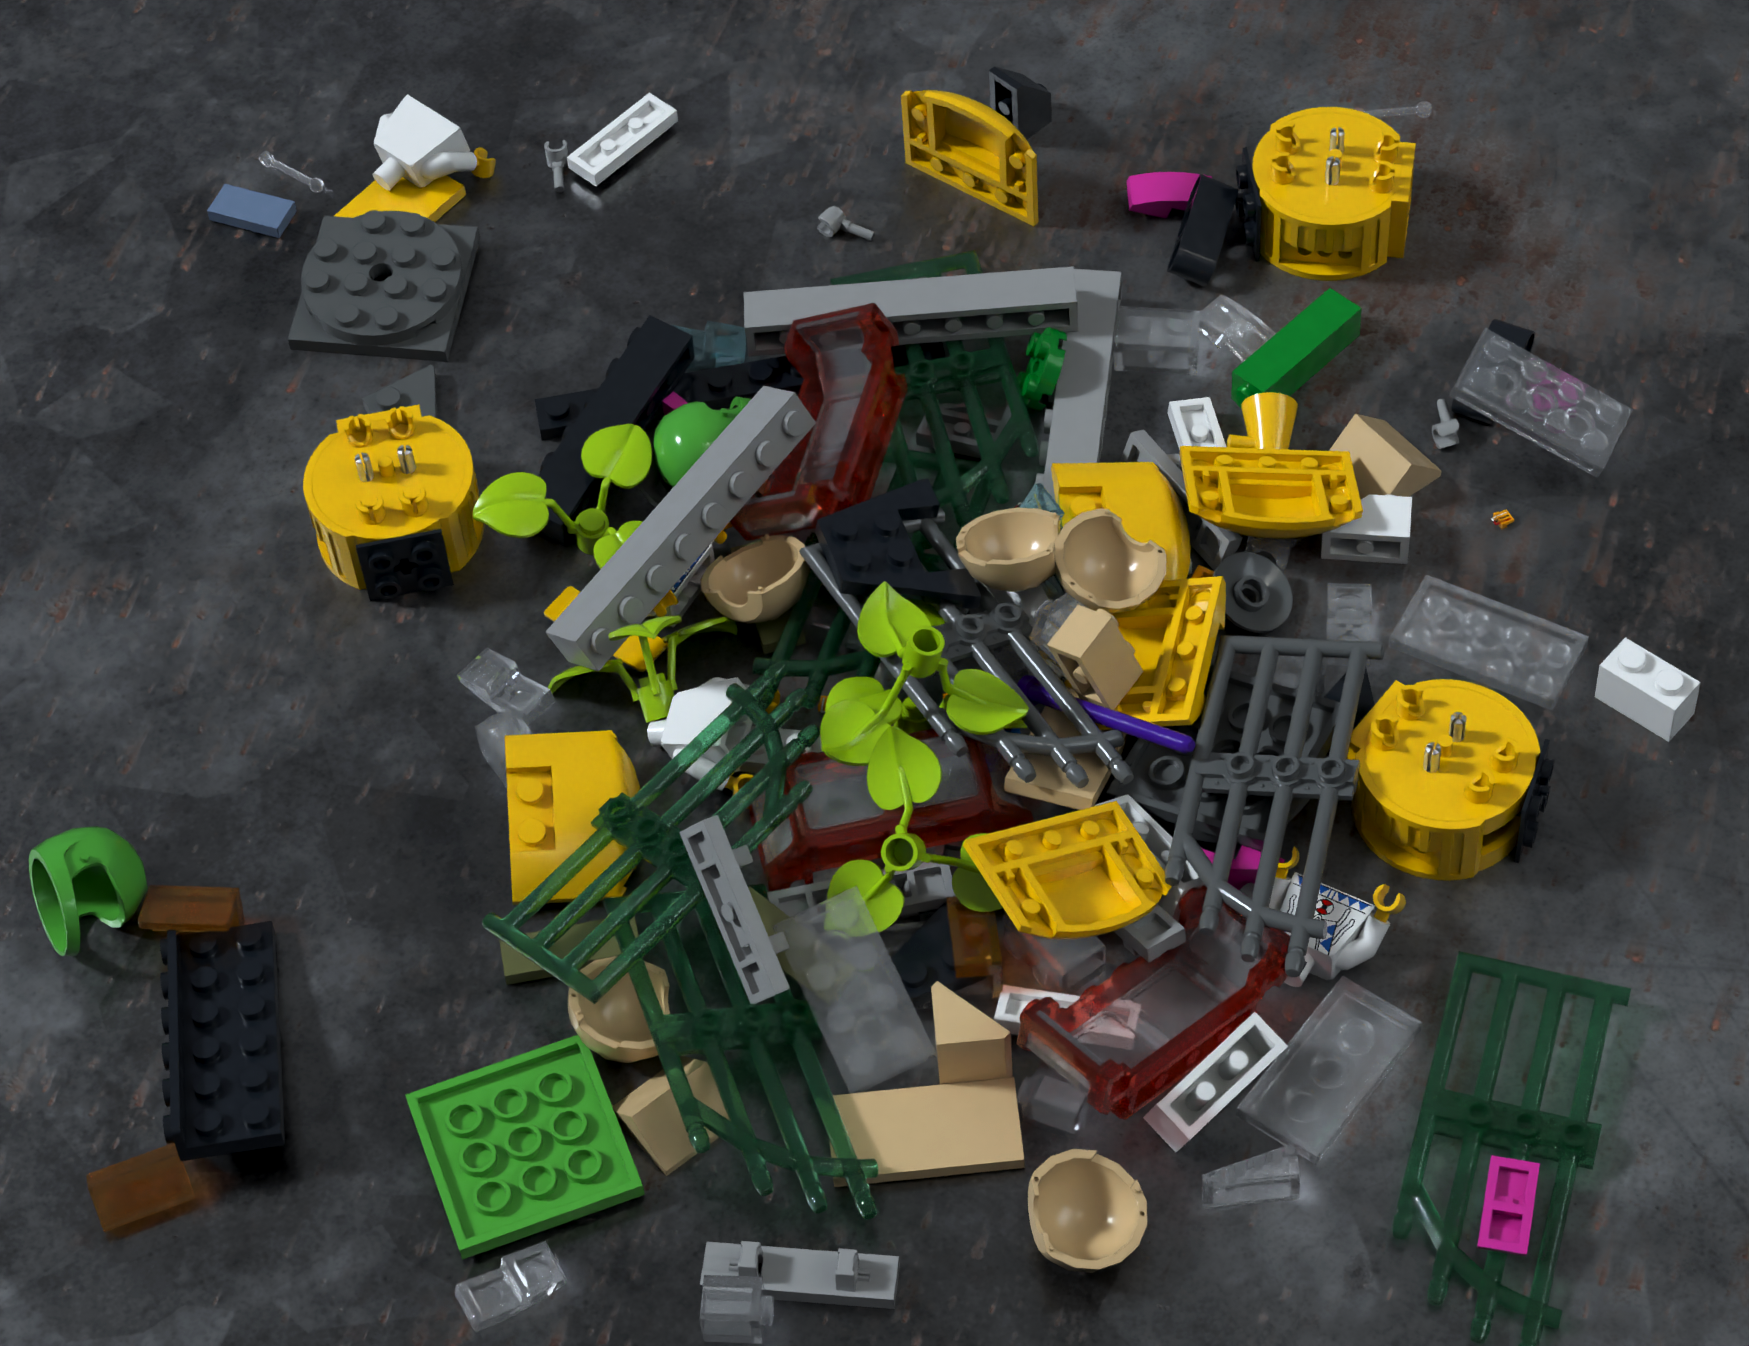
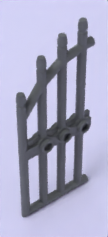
M939 507L936 518L903 521L908 534L920 531L950 570L966 568L961 562L956 548L937 526L945 522V514L942 508ZM820 543L801 548L799 550L801 556L857 628L863 607L854 595L840 593ZM923 566L924 571H925L926 573H929V572L926 570V568ZM975 578V583L981 594L979 606L983 610L982 612L962 615L952 601L948 599H941L940 605L932 604L946 622L932 627L940 631L944 637L945 645L941 657L948 660L947 672L951 684L953 685L955 675L959 672L952 662L973 657L983 671L1002 680L1025 701L1029 711L1022 720L1034 734L1032 736L1006 732L1005 729L988 735L968 733L953 723L947 715L946 709L940 708L917 678L909 675L902 687L942 741H945V745L953 754L961 757L968 751L967 744L961 735L997 748L1007 763L1013 767L1017 776L1026 783L1035 779L1036 772L1029 760L1025 759L1023 753L1051 756L1059 768L1066 773V777L1078 788H1083L1088 784L1089 778L1081 765L1077 764V760L1073 755L1095 752L1106 767L1111 769L1114 777L1122 784H1129L1134 779L1131 768L1125 761H1122L1121 755L1115 749L1124 744L1122 733L1116 729L1102 732L1027 639L1035 635V629L1029 623L1030 618L1021 607H1017L1013 602L999 604L987 587ZM1011 645L1082 736L1059 738L990 650L1000 646ZM897 653L889 657H879L897 680L903 666L902 659L899 658Z
M1221 635L1169 851L1168 863L1165 868V882L1171 886L1178 885L1183 877L1184 865L1186 860H1188L1207 888L1202 908L1203 912L1199 921L1200 933L1202 935L1212 936L1216 931L1223 902L1247 918L1243 934L1244 939L1240 948L1241 959L1245 962H1254L1258 956L1265 926L1291 933L1288 954L1285 959V973L1290 977H1298L1303 970L1304 956L1307 953L1309 938L1326 939L1327 922L1314 919L1338 801H1353L1359 780L1360 761L1347 759L1367 659L1383 660L1384 642ZM1235 654L1261 655L1239 751L1234 754L1214 753L1212 750ZM1279 655L1303 656L1305 658L1284 753L1280 756L1257 755ZM1323 657L1349 658L1329 756L1327 758L1302 757ZM1202 792L1229 794L1213 864L1192 836ZM1249 795L1274 796L1252 898L1228 883L1245 803ZM1292 798L1319 799L1295 915L1269 908Z

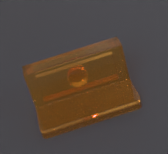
M150 885L138 917V923L141 929H152V931H227L230 927L244 925L245 918L239 888Z
M946 897L956 978L990 975L993 998H999L1000 992H1003V975L995 911H974L961 904L957 897Z
M174 1143L86 1175L88 1190L104 1232L196 1198L183 1161L180 1162Z

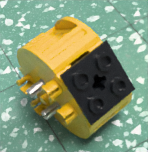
M419 404L408 407L400 406L397 409L394 407L387 411L365 415L358 414L355 417L352 415L348 418L336 420L338 433L329 434L314 450L307 463L303 479L305 500L313 528L316 530L318 547L327 567L346 584L359 590L367 588L370 601L391 599L400 595L432 591L454 585L451 572L460 571L471 560L481 543L485 523L473 519V509L479 498V489L471 452L465 440L453 427L431 415L422 417Z

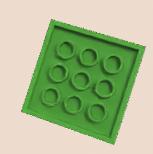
M578 1035L405 1094L462 1260L645 1195L643 1184L591 1050L582 1042Z

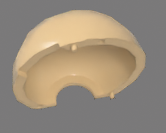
M1020 507L997 510L982 515L963 526L957 535L956 544L959 558L973 578L992 589L1020 592L1036 588L1055 574V541L1061 532L1060 518L1055 512L1052 513L1039 508Z
M1100 508L1082 512L1063 526L1055 541V573L1065 592L1077 604L1094 611L1103 609L1110 614L1126 612L1138 608L1158 590L1166 575L1167 555L1165 550L1152 540H1149L1147 543H1141L1131 538L1125 532L1120 517L1109 509Z
M765 534V537H760V542L742 547L724 558L720 555L706 568L700 579L701 591L707 601L720 614L733 621L750 624L776 620L800 600L810 572L809 565L799 552L801 548L805 547V544L795 537L784 535L769 536V534Z
M621 956L594 960L577 972L569 986L568 1013L571 1025L582 1042L606 1060L632 1063L652 1058L672 1045L681 1031L678 1015L671 1017L669 1011L668 993L670 985L665 970L644 960Z
M1071 1149L1050 1156L1031 1176L1028 1187L1030 1226L1037 1248L1046 1259L1068 1271L1093 1273L1122 1262L1139 1246L1147 1227V1201L1138 1180H1134L1120 1164L1097 1154L1096 1150Z

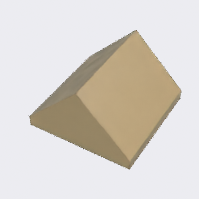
M1355 414L1329 450L1350 452L1360 500L1369 494L1409 497L1441 476V470L1385 420Z
M936 981L931 987L940 1084L1013 1077L1011 1032Z
M683 1055L612 1106L621 1128L666 1176L741 1122L738 1112L707 1062Z

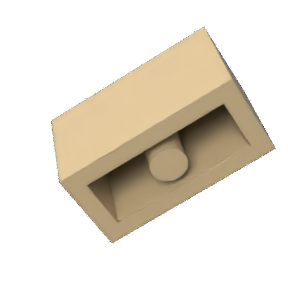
M1078 604L1048 642L1047 646L1080 699L1114 710L1143 673V670L1134 656L1135 649L1124 639L1119 631L1117 619L1103 609L1094 611Z

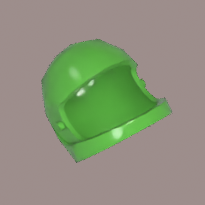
M736 396L729 410L725 408L713 410L705 403L695 401L684 404L665 415L655 429L653 457L664 482L673 488L751 399Z
M91 826L70 829L46 839L33 848L29 855V875L37 911L48 939L60 956L78 955L80 950L79 918L94 915L101 922L112 928L122 927L133 917L148 890L143 861L135 848L116 832L107 828Z

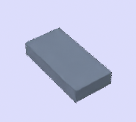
M229 184L223 185L207 210L209 220L276 238L281 237L297 212L295 201Z

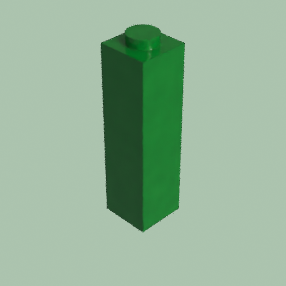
M1329 288L1232 371L1231 399L1241 408V404L1246 398L1259 393L1274 392L1291 396L1360 336L1362 308Z

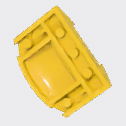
M911 90L905 91L901 95L906 164L1033 227L1039 222L1037 155L1015 125L985 104L956 93L937 90L913 92Z
M1180 446L1179 454L1189 512L1227 531L1257 538H1301L1337 529L1352 520L1362 517L1363 508L1350 452Z
M1153 462L1052 463L1051 473L1061 530L1067 522L1082 512L1100 508L1109 509L1122 519V526L1131 538L1141 543H1147L1149 540H1152L1165 550L1167 555L1166 575L1163 580L1187 579L1191 549L1187 519L1175 490ZM1069 597L1070 611H1073L1078 604Z
M1223 576L1163 580L1153 596L1132 611L1112 614L1119 622L1118 629L1122 636L1135 649L1134 656L1143 670V673L1114 709L1115 711L1162 727L1192 725L1198 719L1206 701L1204 690L1218 630L1225 627L1226 582ZM1095 723L1100 730L1112 729Z
M612 730L505 735L512 904L526 905L622 899L627 891V887L623 886L633 870L637 869L640 859L644 831V811L642 794L634 766L626 751L618 743L617 736Z
M1117 801L966 839L963 847L1018 932L1040 938L1075 940L1103 935L1121 929L1150 913L1162 895L1166 896L1172 887L1165 882V871Z

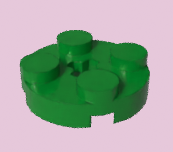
M1047 327L1042 334L1033 332L1026 349V355L1030 356L1026 373L1022 371L1019 373L1013 390L1015 396L1021 397V405L1023 407L1040 412L1046 406L1039 403V400L1043 394L1051 396L1057 384L1066 350L1058 348L1059 340L1067 341L1065 332Z

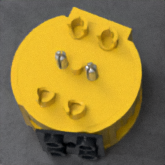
M1310 108L1280 118L1271 124L1270 131L1258 143L1254 152L1252 166L1247 147L1242 148V165H1236V181L1238 189H1241V193L1237 195L1235 207L1238 218L1244 217L1245 222L1242 223L1245 246H1252L1256 262L1260 261L1261 254L1272 265L1289 274L1320 281H1336L1359 277L1387 263V257L1404 258L1412 196L1416 143L1400 142V135L1382 120L1367 113L1348 108Z
M1453 679L1427 680L1416 682L1415 685H1404L1395 680L1352 731L1347 759L1360 761L1359 780L1351 803L1356 828L1367 846L1383 861L1400 871L1425 879L1451 881L1472 878L1478 871L1489 868L1501 861L1515 847L1514 862L1519 863L1524 846L1533 848L1539 827L1537 819L1540 812L1544 813L1551 789V786L1548 785L1555 760L1547 758L1550 740L1545 739L1540 754L1535 730L1523 712L1510 700L1484 686Z

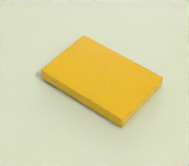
M447 175L433 180L426 187L420 188L402 177L390 191L384 189L375 180L334 216L354 218L372 210L403 211L417 213L436 222L466 196V191L463 184Z

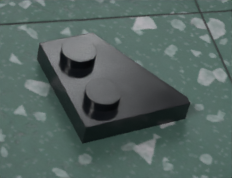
M948 901L943 903L883 966V975L903 1013L932 1001L931 987L936 981L955 992L987 979V968L954 907Z

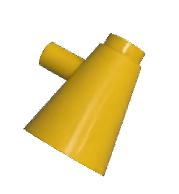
M1274 392L1259 393L1246 398L1241 404V409L1248 436L1229 434L1227 447L1289 449L1298 409L1296 400L1288 395Z

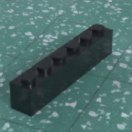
M649 315L642 327H636L631 333L627 348L622 356L613 359L606 372V379L599 389H593L589 393L581 415L576 421L572 420L567 425L562 436V442L556 451L548 453L544 458L538 476L546 483L547 492L545 499L555 500L573 522L576 521L577 516L582 511L594 506L599 498L601 483L604 479L593 477L584 469L581 459L584 443L593 433L611 426L633 424L640 426L644 431L661 408L662 400L670 395L695 358L693 336ZM548 508V523L539 534L566 547L574 534H569L567 526L551 508Z

